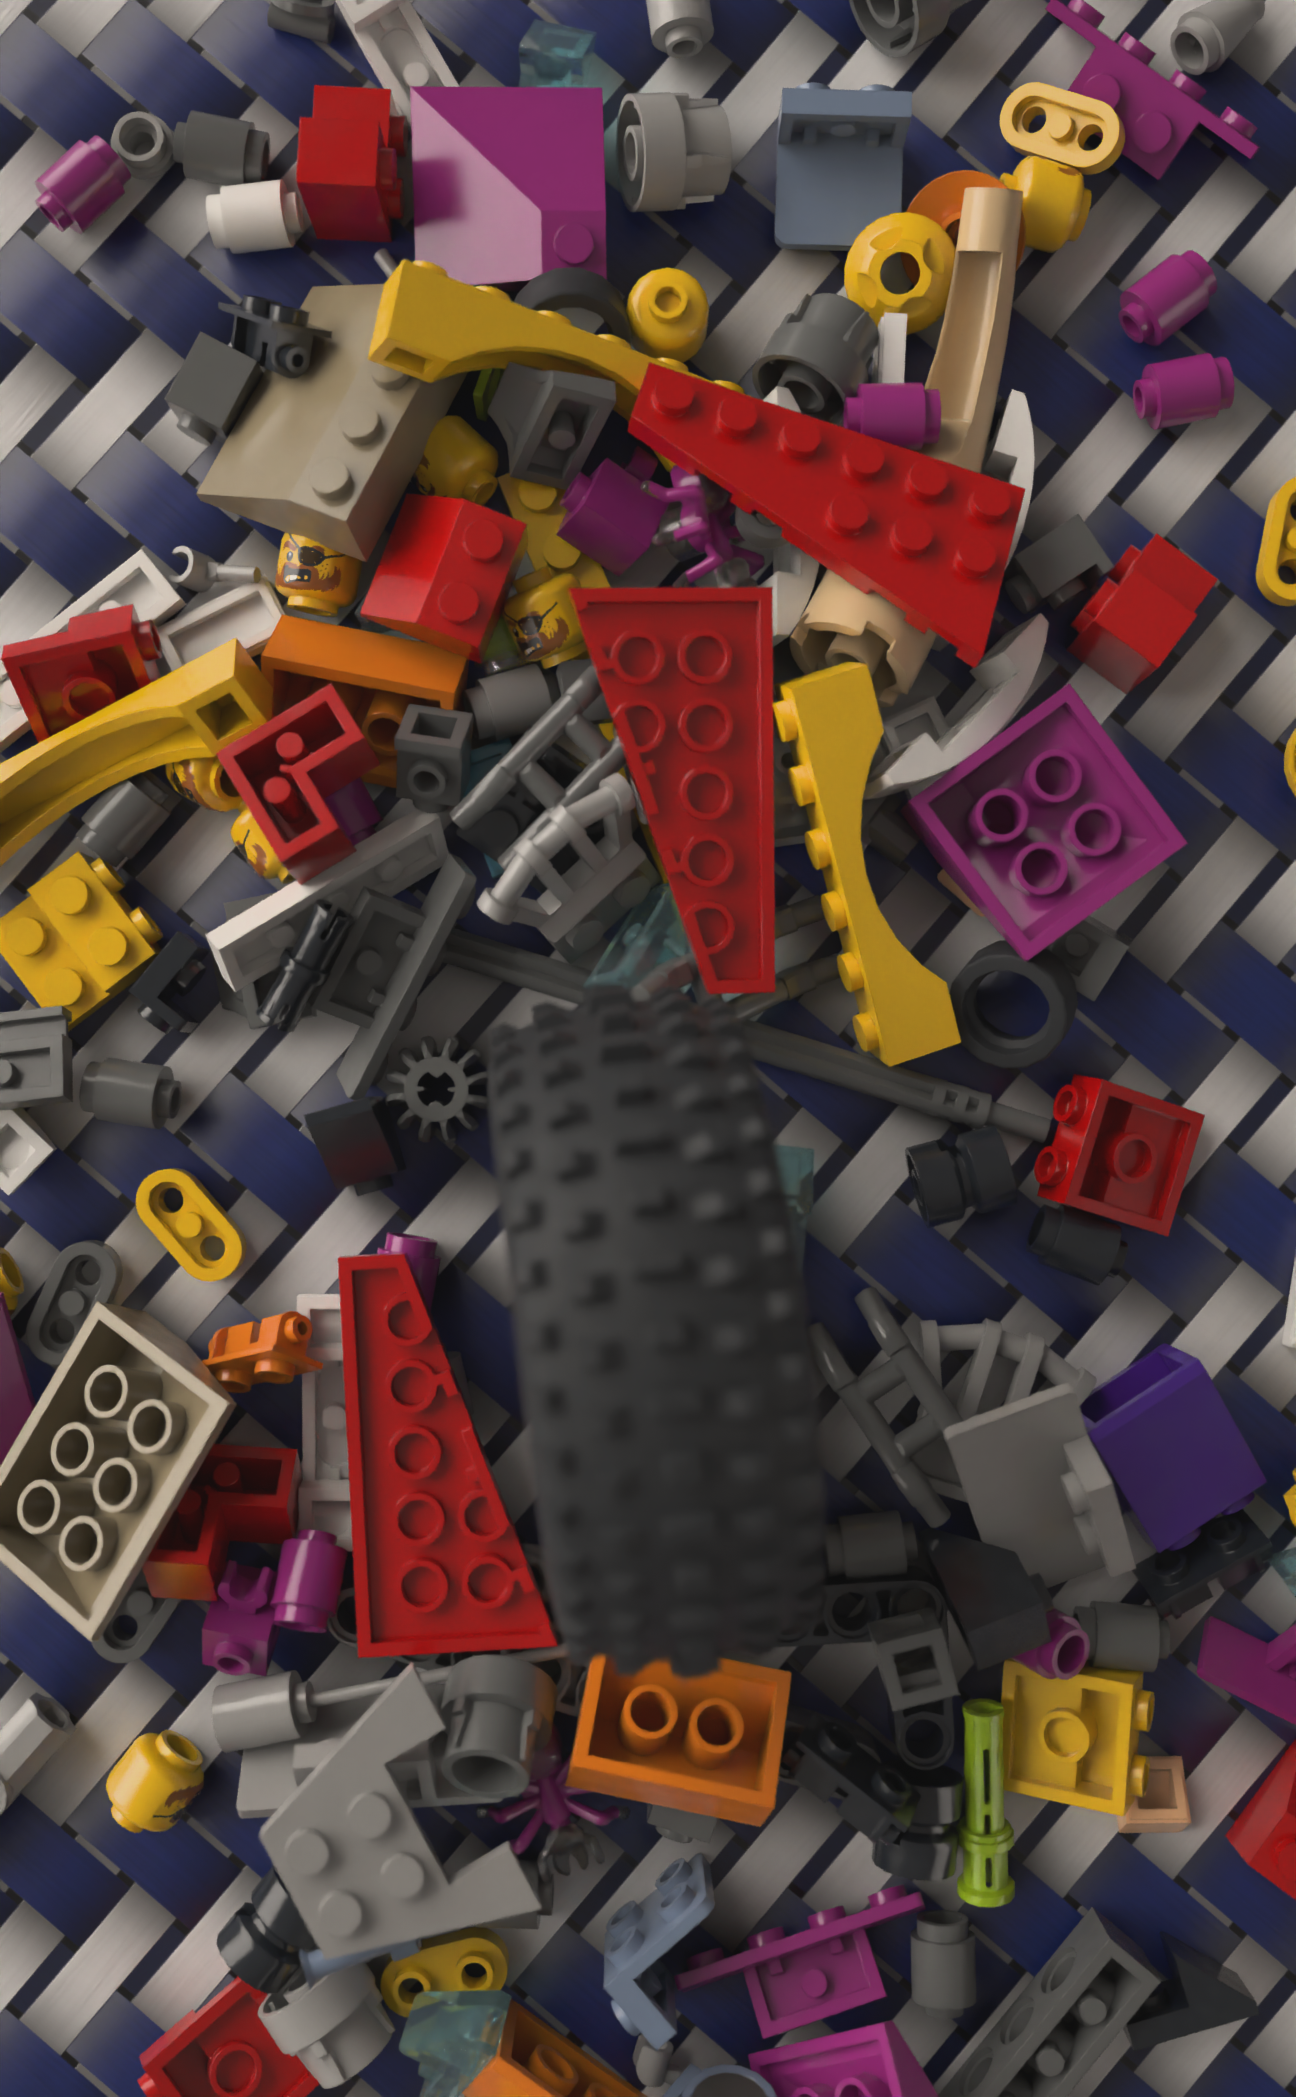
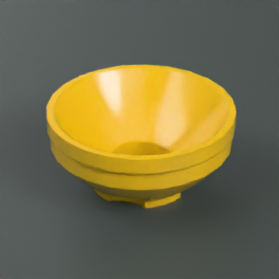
M901 212L878 218L866 226L857 236L848 252L844 268V285L848 299L858 304L865 311H868L876 327H878L881 317H884L885 312L907 314L906 335L926 329L938 321L946 312L956 248L951 238L938 223L924 215ZM904 252L912 255L917 260L920 268V278L917 285L911 291L897 295L889 292L883 285L881 269L884 262L890 256Z

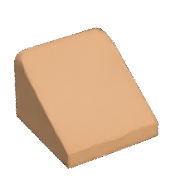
M1147 1756L1150 1759V1775L1145 1797L1135 1796L1134 1803L1124 1817L1117 1815L1119 1832H1181L1191 1824L1182 1756Z

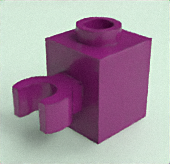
M637 446L627 464L622 462L620 465H617L609 458H606L589 477L580 472L573 479L560 501V506L566 509L567 512L556 535L620 577L649 549L670 503L663 502L651 493L646 485L652 477L659 460Z
M231 1560L225 1562L224 1571L218 1586V1601H211L202 1628V1664L214 1666L217 1670L234 1676L247 1673L267 1676L281 1630L280 1626L273 1623L276 1609L270 1606L277 1572L267 1567L260 1569L239 1565L236 1561Z

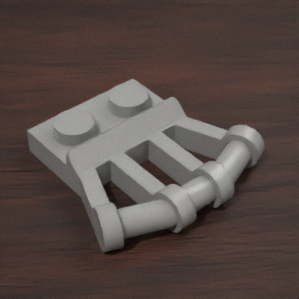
M614 773L600 781L599 790L566 808L559 804L547 815L551 822L531 841L524 837L513 847L516 855L494 889L486 888L478 899L477 906L490 918L505 925H510L512 921L536 927L569 964H572L584 951L593 948L600 941L603 934L630 908L640 904L646 898L649 891L662 879L648 860L646 853L632 838L630 810L636 806V800L632 788L626 779L619 773ZM603 818L605 836L594 845L586 835L587 832L584 828ZM569 843L581 859L564 875L560 876L549 860ZM534 875L548 889L536 901L521 897Z
M987 1318L981 1324L937 1326L936 1320L919 1321L921 1358L941 1388L940 1351L974 1349L955 1407L964 1421L977 1416L976 1411L995 1355L1016 1361V1368L1003 1406L1029 1397L1037 1371L1055 1386L1070 1383L1076 1393L1079 1406L1096 1385L1097 1379L1085 1368L1081 1367L1076 1370L1045 1344V1338L1030 1332H1027L1024 1337L1002 1330V1323ZM922 1404L918 1408L916 1421L928 1414ZM943 1436L911 1457L932 1484L936 1493L968 1503L952 1455Z

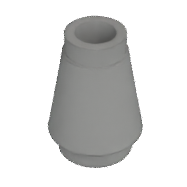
M1212 0L1184 13L1180 17L1177 28L1172 32L1170 38L1171 51L1178 65L1184 71L1193 75L1216 71L1254 27L1256 22L1263 17L1265 12L1264 0Z

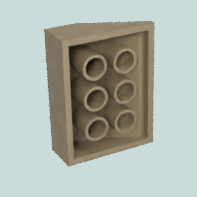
M384 284L312 286L300 309L310 312L309 324L332 331L331 338L313 335L309 366L306 372L298 378L290 379L268 369L265 370L196 495L202 502L283 532L304 536L329 549L367 562L423 458L430 433L437 422L445 417L468 372L457 373L433 383H428L367 360Z
M99 1301L96 1302L0 1466V1561L89 1641H99L237 1405L191 1347L147 1312Z

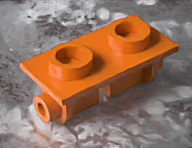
M288 1311L263 1318L261 1324L251 1321L219 1329L209 1342V1358L202 1360L227 1392L232 1393L249 1392L251 1385L263 1382L276 1384L290 1383L295 1375L322 1370L323 1363L306 1357L307 1343L312 1336L313 1328L310 1320L296 1311Z

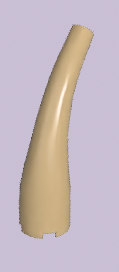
M970 187L964 190L953 274L945 317L936 354L924 389H938L940 392L941 427L937 444H923L921 451L915 452L981 474L1007 345L1015 285L1023 191L1004 188ZM827 569L790 636L789 646L792 657L805 674L845 662L867 664L878 708L892 707L899 694H908L931 650L937 633L928 629L923 634L904 621L907 615L906 612L875 592L866 595L833 571Z

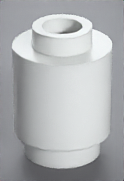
M282 179L222 186L220 194L207 195L206 197L208 227L216 249L230 248L233 254L290 248L294 247L295 233L304 232V216L298 192H288Z

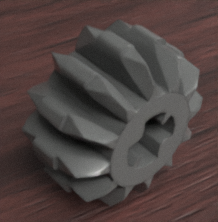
M425 1036L421 1038L423 1060H420L409 1048L404 1047L398 1053L400 1059L410 1068L408 1074L399 1070L387 1071L385 1078L392 1083L404 1084V1093L386 1096L385 1103L388 1107L400 1106L406 1103L410 1109L403 1113L396 1122L397 1126L402 1130L412 1126L419 1117L423 1119L418 1132V1139L420 1141H431L439 1121L445 1142H455L458 1132L454 1118H458L465 1128L475 1131L480 1126V1123L467 1110L469 1105L471 1104L480 1109H490L489 1097L474 1094V1086L489 1084V1072H480L472 1076L469 1074L468 1071L482 1057L481 1053L476 1049L467 1052L459 1062L455 1061L460 1049V1040L458 1038L448 1037L444 1044L442 1056L439 1057L434 1038ZM430 1075L436 1078L451 1076L455 1087L448 1088L447 1090L455 1092L449 1104L444 1101L429 1103L426 1099L424 1092L431 1091V1088L424 1085Z

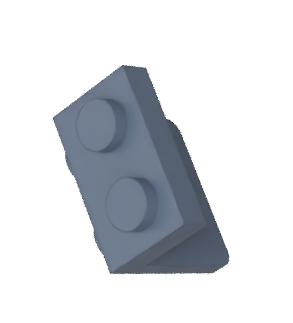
M816 82L804 83L796 88H782L777 125L774 239L779 247L799 250L849 251L857 236L866 226L880 217L892 213H901L903 147L912 116V92L895 91L893 88L881 84L868 85L860 90L831 89L825 84Z
M701 1853L696 1854L688 1862L684 1858H680L671 1863L656 1880L655 1887L657 1889L639 1904L632 1900L623 1905L606 1925L604 1989L613 1998V2001H611L612 2009L623 2027L633 2036H637L641 2032L656 2051L677 2033L673 1974L659 1958L708 1916L715 1906L710 1863Z

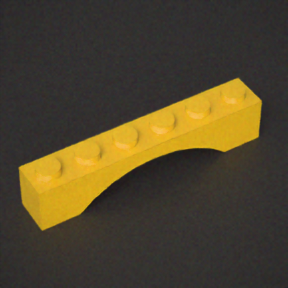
M405 259L384 284L367 359L428 383H433L461 372L488 368L506 369L508 362L541 371L555 370L614 381L616 403L613 410L624 417L628 423L630 422L649 362L745 394L744 389L733 382L723 380L711 381L690 373L685 364L675 359L653 358L632 350L630 344L620 337L608 334L595 335L574 327L571 321L562 314L546 310L534 311L511 302L510 297L499 289L489 286L473 287L449 277L446 270L434 263L426 261L410 262ZM652 449L667 472L671 473L673 466L676 464Z
M234 638L1 763L0 867L51 823L108 787L138 773L167 763L191 758L216 757V752L272 719L273 688L239 640Z
M845 662L774 684L778 702L773 703V724L780 740L783 743L789 742L795 767L788 769V780L796 803L800 807L805 806L811 830L804 834L805 845L816 870L822 869L828 892L821 895L822 910L828 926L833 932L838 931L844 954L837 956V966L846 990L848 992L854 991L860 1014L854 1015L852 1021L861 1048L864 1052L870 1051L883 1063L891 1067L961 1043L947 983L922 966L898 941L878 908L866 875L861 843L862 798L870 763L884 732L868 665Z

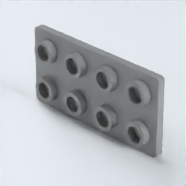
M1063 1383L1045 1391L1037 1392L1016 1402L981 1415L973 1416L944 1430V1435L981 1542L1015 1551L1028 1576L1038 1572L1047 1588L1105 1566L1111 1578L1136 1569L1113 1483L1087 1435L1078 1399L1070 1383Z
M446 1684L425 1685L428 1692L436 1700L440 1711ZM382 1694L318 1706L316 1720L308 1722L305 1737L243 1749L236 1804L239 1817H271ZM444 1730L438 1732L432 1743L430 1738L387 1762L411 1808L495 1803L503 1800V1798L475 1796L446 1782L442 1772V1763L448 1735Z

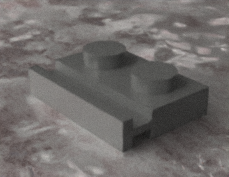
M62 1005L0 1013V1110L73 1102L72 1039L68 1037V1022L72 1021V1012Z

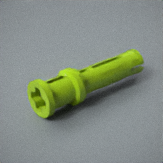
M979 1698L966 1701L962 1705L964 1716L965 1816L956 1827L959 1833L958 1844L963 1848V1873L957 1878V1894L969 1904L991 1908L1010 1903L1015 1897V1882L1008 1875V1850L1014 1846V1829L1011 1827L1010 1822L1004 1818V1708L1001 1703L995 1700ZM986 1882H990L991 1886H986Z

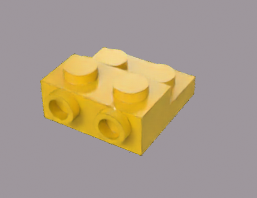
M79 851L27 889L31 896L0 918L1 955L41 1008L62 1005L72 1012V1021L68 1022V1032L138 980L162 951L157 941L163 937L157 924L144 909L139 906L132 911L118 891L125 887V883L112 865L101 857L94 860L92 857Z
M1011 1658L1005 1660L1001 1704L1004 1708V1790L1124 1817L1134 1803L1135 1796L1145 1797L1149 1783L1150 1759L1147 1756L1138 1755L1139 1730L1149 1732L1151 1729L1155 1698L1154 1692L1142 1690L1144 1672L1090 1667L1088 1661H1086L1081 1671L1070 1679H1046Z

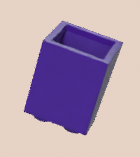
M1166 1343L1161 1344L1093 1389L1080 1405L1087 1435L1113 1483L1117 1501L1142 1539L1158 1553L1167 1548L1170 1551H1174L1187 1546L1201 1534V1525L1219 1513L1230 1515L1243 1509L1254 1499L1255 1494L1253 1491L1267 1482L1201 1361Z

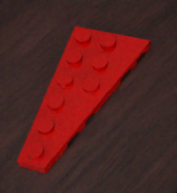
M649 362L631 414L627 432L690 475L704 474L732 493L731 503L749 515L756 510L783 528L781 537L866 595L875 592L880 594L907 613L904 621L923 634L928 629H931L959 648L955 654L957 657L973 668H976L984 654L1025 488Z
M772 587L569 588L570 600L706 992L709 994L775 993Z
M407 1252L338 1257L358 1658L558 1646L559 1639Z

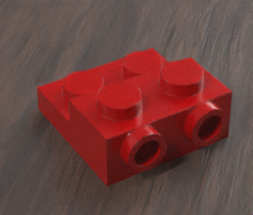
M133 604L72 617L69 619L68 631L4 645L1 656L2 663L38 743L161 678L155 661L162 658V647L158 631L151 619L140 622Z
M1074 1074L1071 1085L1062 1087L1054 1100L1053 1115L1059 1121L1053 1144L1052 1146L1045 1147L1039 1153L1035 1162L1034 1176L1036 1181L1040 1183L1037 1196L1168 1237L1205 1115L1104 1079Z
M236 1977L197 2013L192 2009L139 2056L146 2073L137 2080L147 2097H306L320 2083L313 2077L297 2055L292 2057L290 2054L281 2052L258 2017L259 2007L268 1994L253 1988L239 1977Z

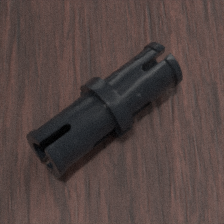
M316 900L313 905L314 909L294 947H286L279 959L282 969L264 1002L256 1011L261 1020L272 1026L279 1011L285 1004L279 1015L281 1022L278 1025V1030L284 1032H293L298 1025L297 1021L316 986H324L331 974L328 964L348 928L354 922L353 916L338 906L331 922L325 929L332 916L330 909L333 903L329 901Z

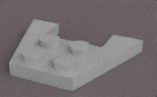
M413 1662L405 1668L260 1829L259 1838L325 1960L542 1909L540 1899L508 1841L448 1877L387 1762L445 1729L442 1716Z

